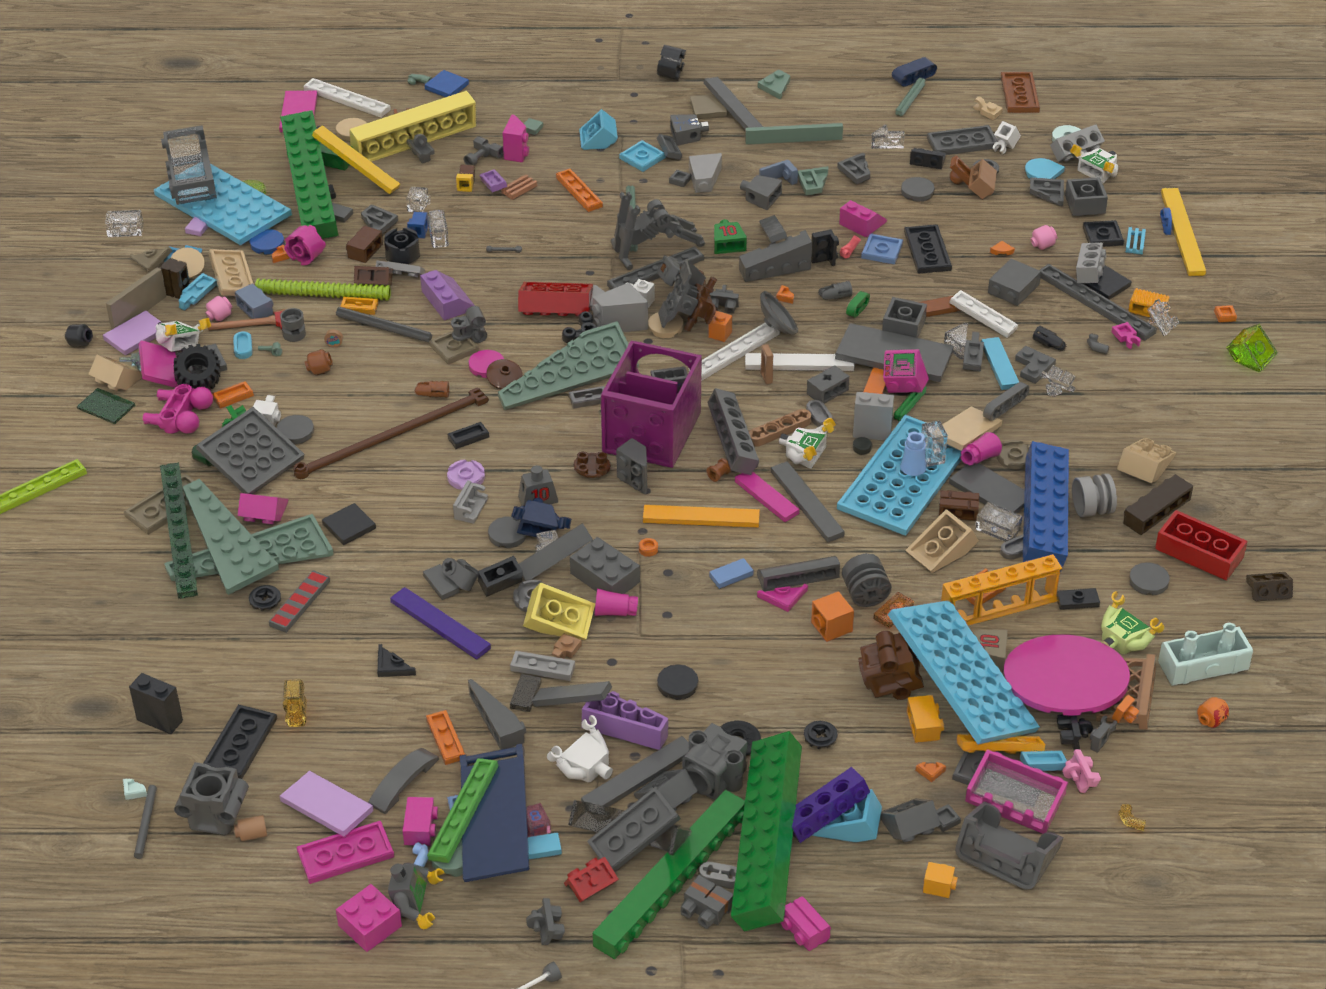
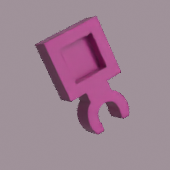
M1128 322L1112 326L1111 332L1120 342L1125 341L1127 348L1132 349L1133 343L1138 347L1140 346L1141 339L1136 336L1137 332Z

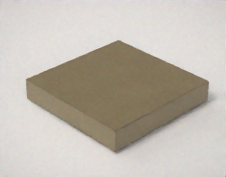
M713 94L690 96L693 113L697 115L698 119L727 116L726 108Z
M452 332L429 341L432 349L448 365L479 351V347L470 338L457 341L452 338Z

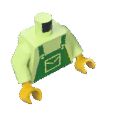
M1113 592L1111 596L1113 603L1107 608L1101 624L1103 641L1101 643L1112 649L1114 648L1121 654L1144 650L1154 639L1155 633L1163 632L1164 624L1161 622L1159 626L1155 627L1159 620L1158 618H1153L1150 621V628L1122 607L1117 609L1118 606L1124 604L1125 597L1122 595L1120 600H1115L1118 592Z

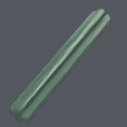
M917 79L896 108V115H904L925 86V79Z

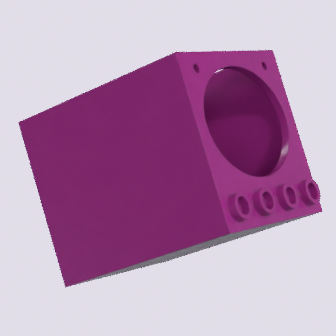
M631 340L601 393L602 452L616 455V449L633 438L646 446L648 463L673 468L701 414L702 355ZM650 354L667 355L684 363L690 369V372L678 393V382L640 374L637 367L638 361Z

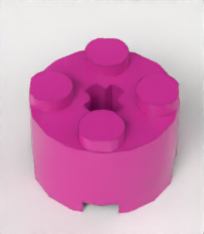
M299 226L285 239L286 245L284 249L293 261L296 259L301 262L300 265H308L323 252L326 243L321 239L314 226Z

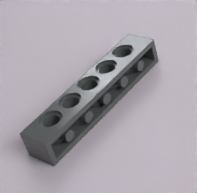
M715 388L707 403L731 471L751 475L754 469L758 467L759 458L735 393Z

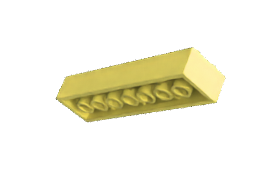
M467 91L351 128L350 146H353V149L372 162L411 149L407 144V140H413L415 135L424 134L427 137V142H431L476 127V102Z

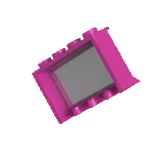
M987 749L967 787L965 802L978 807L985 801L997 807L1001 817L1044 834L1048 831L1066 794L1068 782L1060 777L1049 775L1038 768L1027 766L1018 760L1005 757L999 752Z

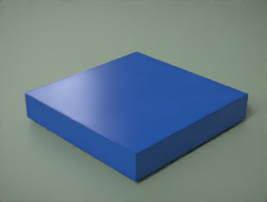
M443 70L425 84V89L443 97L457 94L469 84V79Z

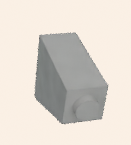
M721 153L689 156V172L695 193L712 191L722 169Z

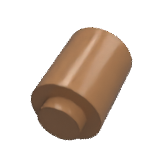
M264 815L237 820L238 824L234 825L236 838L240 837L241 841L267 837Z

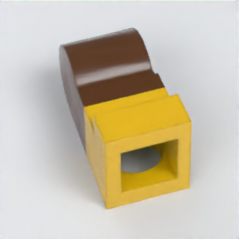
M460 165L459 174L456 176L457 191L472 192L475 181V165ZM469 184L468 187H463L461 185Z

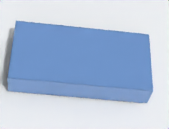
M743 558L709 571V577L720 589L753 576L754 570Z

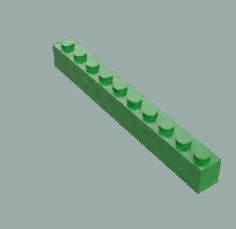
M725 789L593 931V947L614 960L620 953L623 954L630 942L641 935L643 928L648 923L653 922L661 908L664 909L668 905L671 897L681 891L683 884L688 879L690 880L694 877L696 870L708 861L713 851H717L726 837H730L735 827L742 823L745 800Z

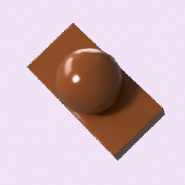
M955 155L951 159L950 168L952 171L950 172V180L954 184L965 182L969 185L971 169Z

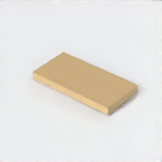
M209 249V257L220 295L235 296V291L253 283L244 251Z
M971 406L932 430L931 437L962 451L984 433L993 432L1001 427L1003 420L997 418L991 421L983 417V411Z

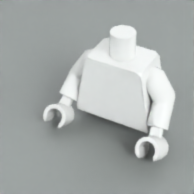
M593 715L589 716L591 725L587 723L586 719L582 721V727L585 730H589L590 734L587 732L583 734L563 753L559 746H554L551 749L552 751L547 754V759L550 762L556 761L557 767L568 779L583 780L588 783L593 781L598 775L608 779L613 772V769L608 766L609 750L599 729L596 730L594 727L597 724V719Z

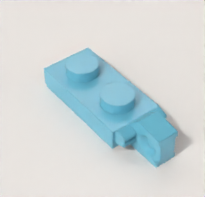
M204 273L199 275L182 291L181 298L179 299V308L185 311L191 304H196L217 285L216 279Z

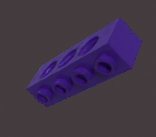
M850 767L796 804L792 829L793 836L799 843L838 818L842 813L854 807L855 803L858 804L867 798L870 790L865 779Z

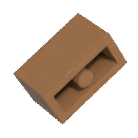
M984 159L980 160L971 168L968 188L981 199L990 196L995 191L997 170Z

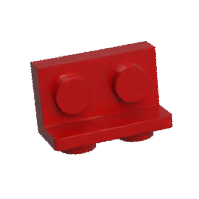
M596 857L585 864L586 868L581 871L579 868H576L567 874L568 878L564 885L566 887L570 885L580 903L619 880L605 857L600 860Z

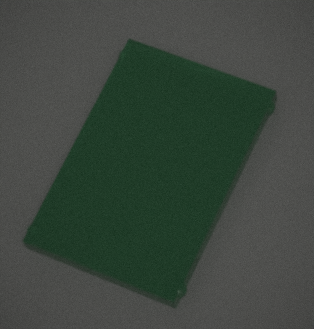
M96 388L77 406V409L116 424L136 405L132 401Z

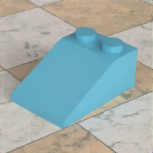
M870 789L867 798L858 804L855 803L854 807L842 813L838 818L811 836L850 842L876 839L882 806L873 790Z

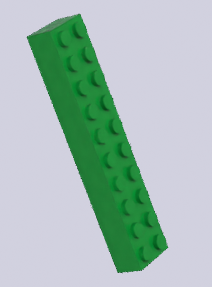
M313 110L280 116L301 226H314L321 239L339 236L320 142L312 136L313 131L317 129Z
M790 731L752 742L731 917L744 932L784 921L793 837L792 825L796 808L802 752L801 744Z

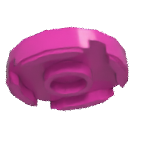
M494 350L478 351L470 357L468 361L469 369L473 375L477 376L478 374L483 378H487L488 366L496 360L504 359V357Z

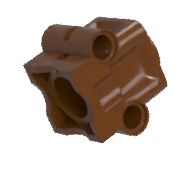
M881 631L876 635L875 643L860 647L862 657L858 658L862 679L866 688L872 690L875 698L893 694L895 699L904 700L911 695V691L924 687L923 678L919 674L920 661L901 633L893 634L890 631Z

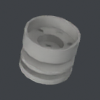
M1110 474L1094 475L1092 479L1090 476L1074 478L1072 498L1079 517L1094 516L1096 511L1100 515L1115 512L1117 495L1115 484Z

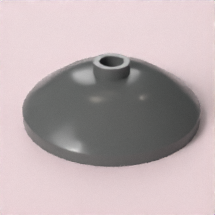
M763 291L760 294V304L765 316V323L769 327L773 326L778 331L789 335L798 333V327L787 309L771 293Z

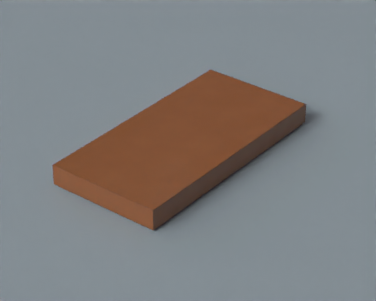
M1001 72L1007 113H1039L1040 106L1033 72Z

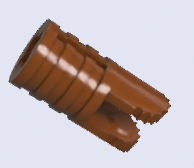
M449 381L419 382L414 391L417 395L448 398L450 390Z

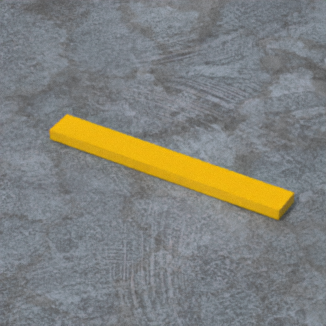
M1162 188L1161 195L1165 207L1171 210L1172 228L1188 276L1206 275V268L1179 189Z

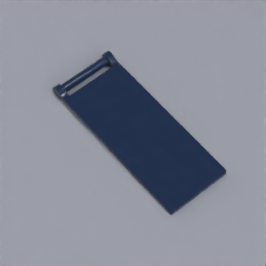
M523 743L516 744V747L470 756H467V754L460 755L461 789L474 766H469V764H474L478 758L495 760L517 755L514 758L497 761L499 766L462 836L464 882L523 872L530 869L524 762L525 750Z

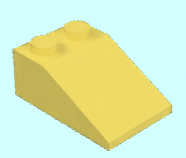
M539 583L532 591L523 626L543 634L562 636L565 633L580 640H586L596 603Z

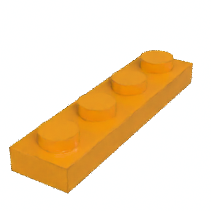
M970 734L957 735L958 745L963 751L973 753L976 750L986 752L987 749L993 752L1004 751L1010 754H1015L1017 751H1045V743L1039 736H1015L977 744Z

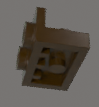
M1286 572L1246 575V582L1252 588V599L1254 601L1290 599L1293 597V579Z

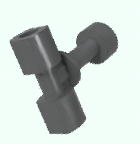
M478 136L473 140L474 148L478 149V151L474 154L468 153L463 157L466 165H476L477 159L481 156L487 157L490 154L501 158L504 155L503 146L496 143L489 144L487 139Z

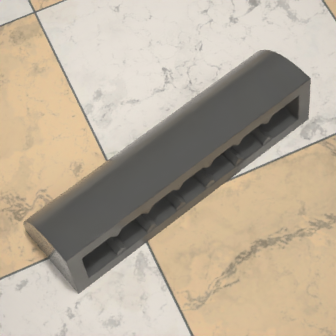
M836 556L780 565L758 569L757 577L763 591L839 578L840 562Z

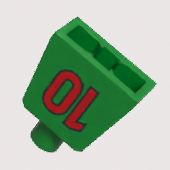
M723 219L720 223L714 225V254L747 251V236L738 222H729Z

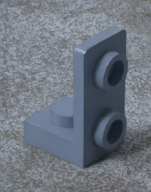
M789 160L759 169L760 176L775 179L784 177L791 185L798 182V169Z

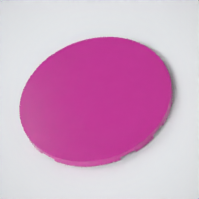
M1048 635L1026 641L1010 652L1004 664V677L1010 683L1011 691L1015 697L1020 698L1024 704L1046 713L1051 711L1063 712V715L1068 716L1081 715V712L1089 711L1096 713L1113 706L1126 694L1130 680L1128 665L1118 652L1099 641L1076 635Z

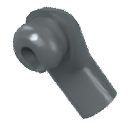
M1089 334L1087 343L1093 351L1107 354L1109 346L1099 343L1097 341L1099 337L1097 334Z

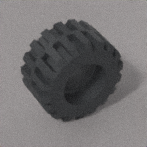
M196 344L195 347L188 345L187 349L185 347L182 348V353L178 352L176 354L177 358H174L173 365L177 384H188L194 389L197 387L214 389L215 383L218 384L220 377V362L217 354H214V350H208V346L205 345L200 347V344ZM193 365H203L207 368L200 374H193L187 371Z

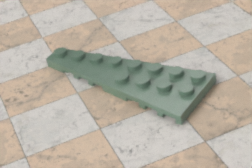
M200 479L183 486L188 504L192 509L204 542L228 595L279 570L278 563Z

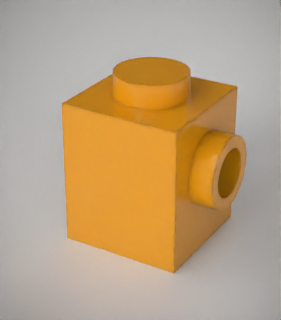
M928 862L923 893L949 898L951 890H956L958 877L954 876L955 867Z

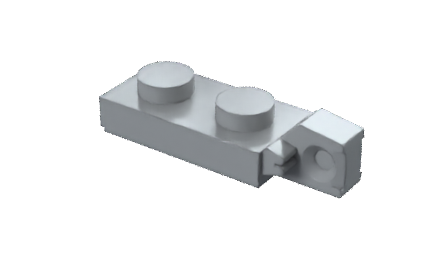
M376 261V267L393 268L392 274L402 275V272L408 273V276L418 277V275L425 273V269L420 266Z

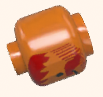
M1211 697L1198 707V719L1201 724L1210 728H1216L1229 717L1228 704L1221 698Z

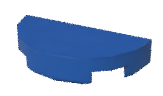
M1164 208L1160 212L1163 231L1165 235H1171L1170 208Z

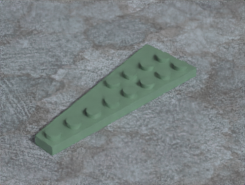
M313 514L251 534L278 564L334 555L330 543ZM208 549L164 563L171 581L219 574Z

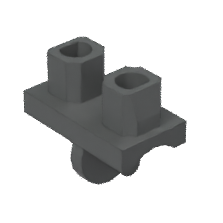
M424 134L415 135L413 140H407L408 146L412 149L413 154L419 157L421 163L429 162L431 160L430 155L435 154L434 149L427 142V137Z
M723 285L722 289H716L713 293H710L716 311H718L719 305L725 306L724 309L727 313H734L736 307H739V294L733 293L732 290H727V285Z
M543 898V906L538 910L531 911V914L526 918V924L529 928L534 929L535 932L540 931L542 945H549L551 939H562L565 929L563 924L553 922H559L562 914L561 906H553L550 904L549 898Z

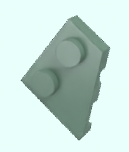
M777 70L760 80L757 87L781 99L783 91L785 92L790 82V75Z
M828 166L798 171V179L805 195L822 193L828 176Z

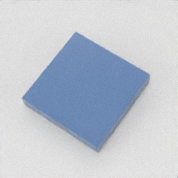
M870 234L862 251L861 258L895 265L903 245V240Z

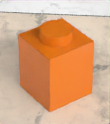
M716 311L709 324V338L725 342L732 333V315Z

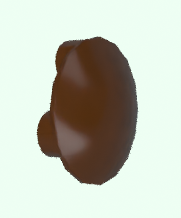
M581 451L577 454L573 464L574 470L578 474L589 478L604 476L611 468L607 454L604 452L587 453Z

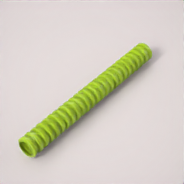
M257 278L255 282L257 288H260L264 294L267 293L269 295L271 293L273 295H276V293L281 295L283 293V295L288 294L289 296H292V294L297 296L299 294V296L305 295L306 297L308 295L311 297L314 295L319 297L320 295L327 298L330 296L332 298H335V296L337 298L358 297L375 298L382 301L384 299L389 301L391 296L389 285L384 287V285L373 286V284H370L368 286V284H365L363 286V284L357 285L354 283L352 285L349 283L347 285L346 283L336 284L335 282L332 284L327 282L325 284V282L320 283L319 281L316 283L311 281L309 283V281L298 282L297 280L294 282L289 280L288 282L281 279L278 281L273 279L271 281V279L261 280L260 278Z

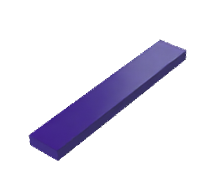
M406 587L390 597L392 604L476 660L491 649L489 642Z

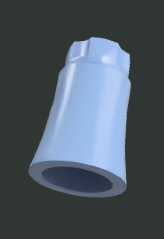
M911 432L905 441L900 469L907 475L918 476L927 469L925 460L926 443L925 436L922 433Z

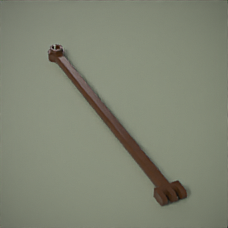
M480 388L468 391L469 396L313 462L308 464L298 462L293 468L294 476L297 479H305L313 471L475 403L479 407L486 404L489 398L485 396Z

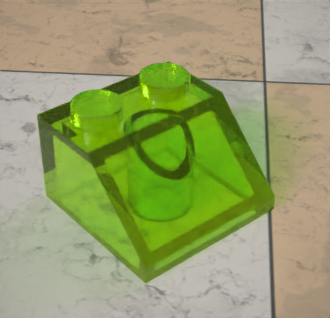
M1260 324L1243 329L1226 347L1236 363L1257 372H1261L1278 353Z

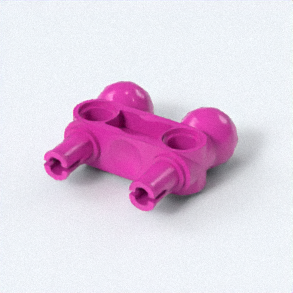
M188 384L178 385L174 390L158 389V400L167 402L159 414L145 412L143 414V423L158 425L160 429H164L169 434L178 431L185 434L193 433L198 429L200 423L199 417L196 413L192 412L193 407L199 410L207 409L213 403V394L205 387L194 389Z

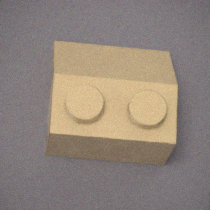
M98 354L89 372V375L95 377L94 381L101 384L107 383L108 388L115 391L119 389L127 390L142 378L140 370L120 360Z

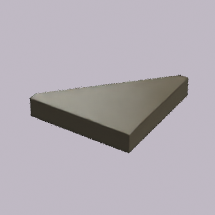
M167 246L162 250L154 249L144 251L138 255L130 254V257L145 270L151 272L173 250Z

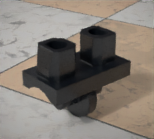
M1057 715L1058 729L1069 728V730H1060L1061 745L1072 744L1073 750H1080L1079 740L1081 735L1083 738L1088 737V734L1093 731L1092 723L1084 718H1080L1078 722L1077 715Z

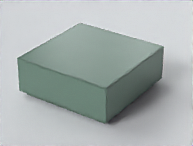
M531 118L524 123L526 133L536 135L543 128V122Z

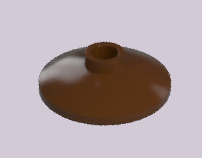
M500 359L488 366L486 376L492 386L503 389L514 380L517 381L521 378L523 373L515 362Z

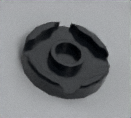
M670 665L664 668L658 675V690L667 698L670 696L675 700L686 699L692 696L698 688L697 673L686 665Z

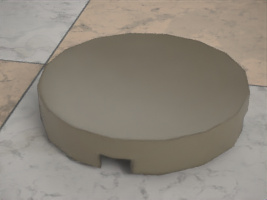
M1020 440L1005 441L1002 443V451L997 456V460L1001 465L1012 470L1025 469V459L1030 445H1025Z

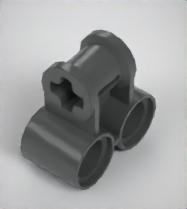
M478 306L469 307L466 310L465 316L455 317L451 320L453 328L452 338L454 340L462 341L472 338L476 343L486 340L487 332L484 328L486 320Z

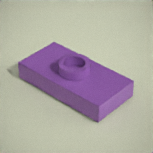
M495 169L480 174L481 181L491 192L507 187L506 181Z

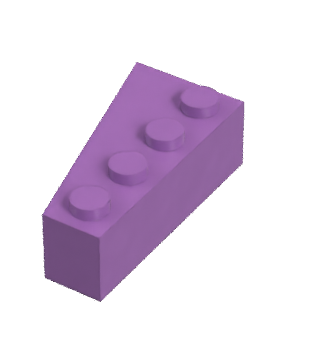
M614 691L609 692L604 700L586 702L582 708V721L586 719L587 723L591 725L589 716L593 715L597 719V724L594 727L596 730L599 729L601 734L657 750L662 748L668 737L667 717L647 707L642 709L636 705L637 702L632 700L626 701L620 698L619 694Z

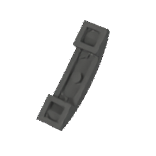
M424 748L411 752L399 761L384 777L368 803L373 805V808L386 814L399 801L398 795L421 771L426 773L439 760V756Z

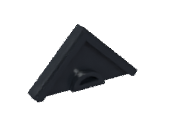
M378 644V677L416 675L415 667H410L402 658L383 648L382 644Z

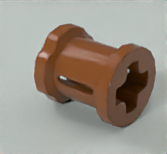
M721 458L717 464L709 466L706 471L708 477L712 481L717 482L722 475L729 474L731 469L728 461Z

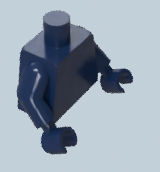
M534 498L532 501L527 500L525 506H514L511 514L513 520H520L517 533L551 541L556 530L570 529L572 519L569 517L559 518L554 511V507L543 503L544 501L541 498Z

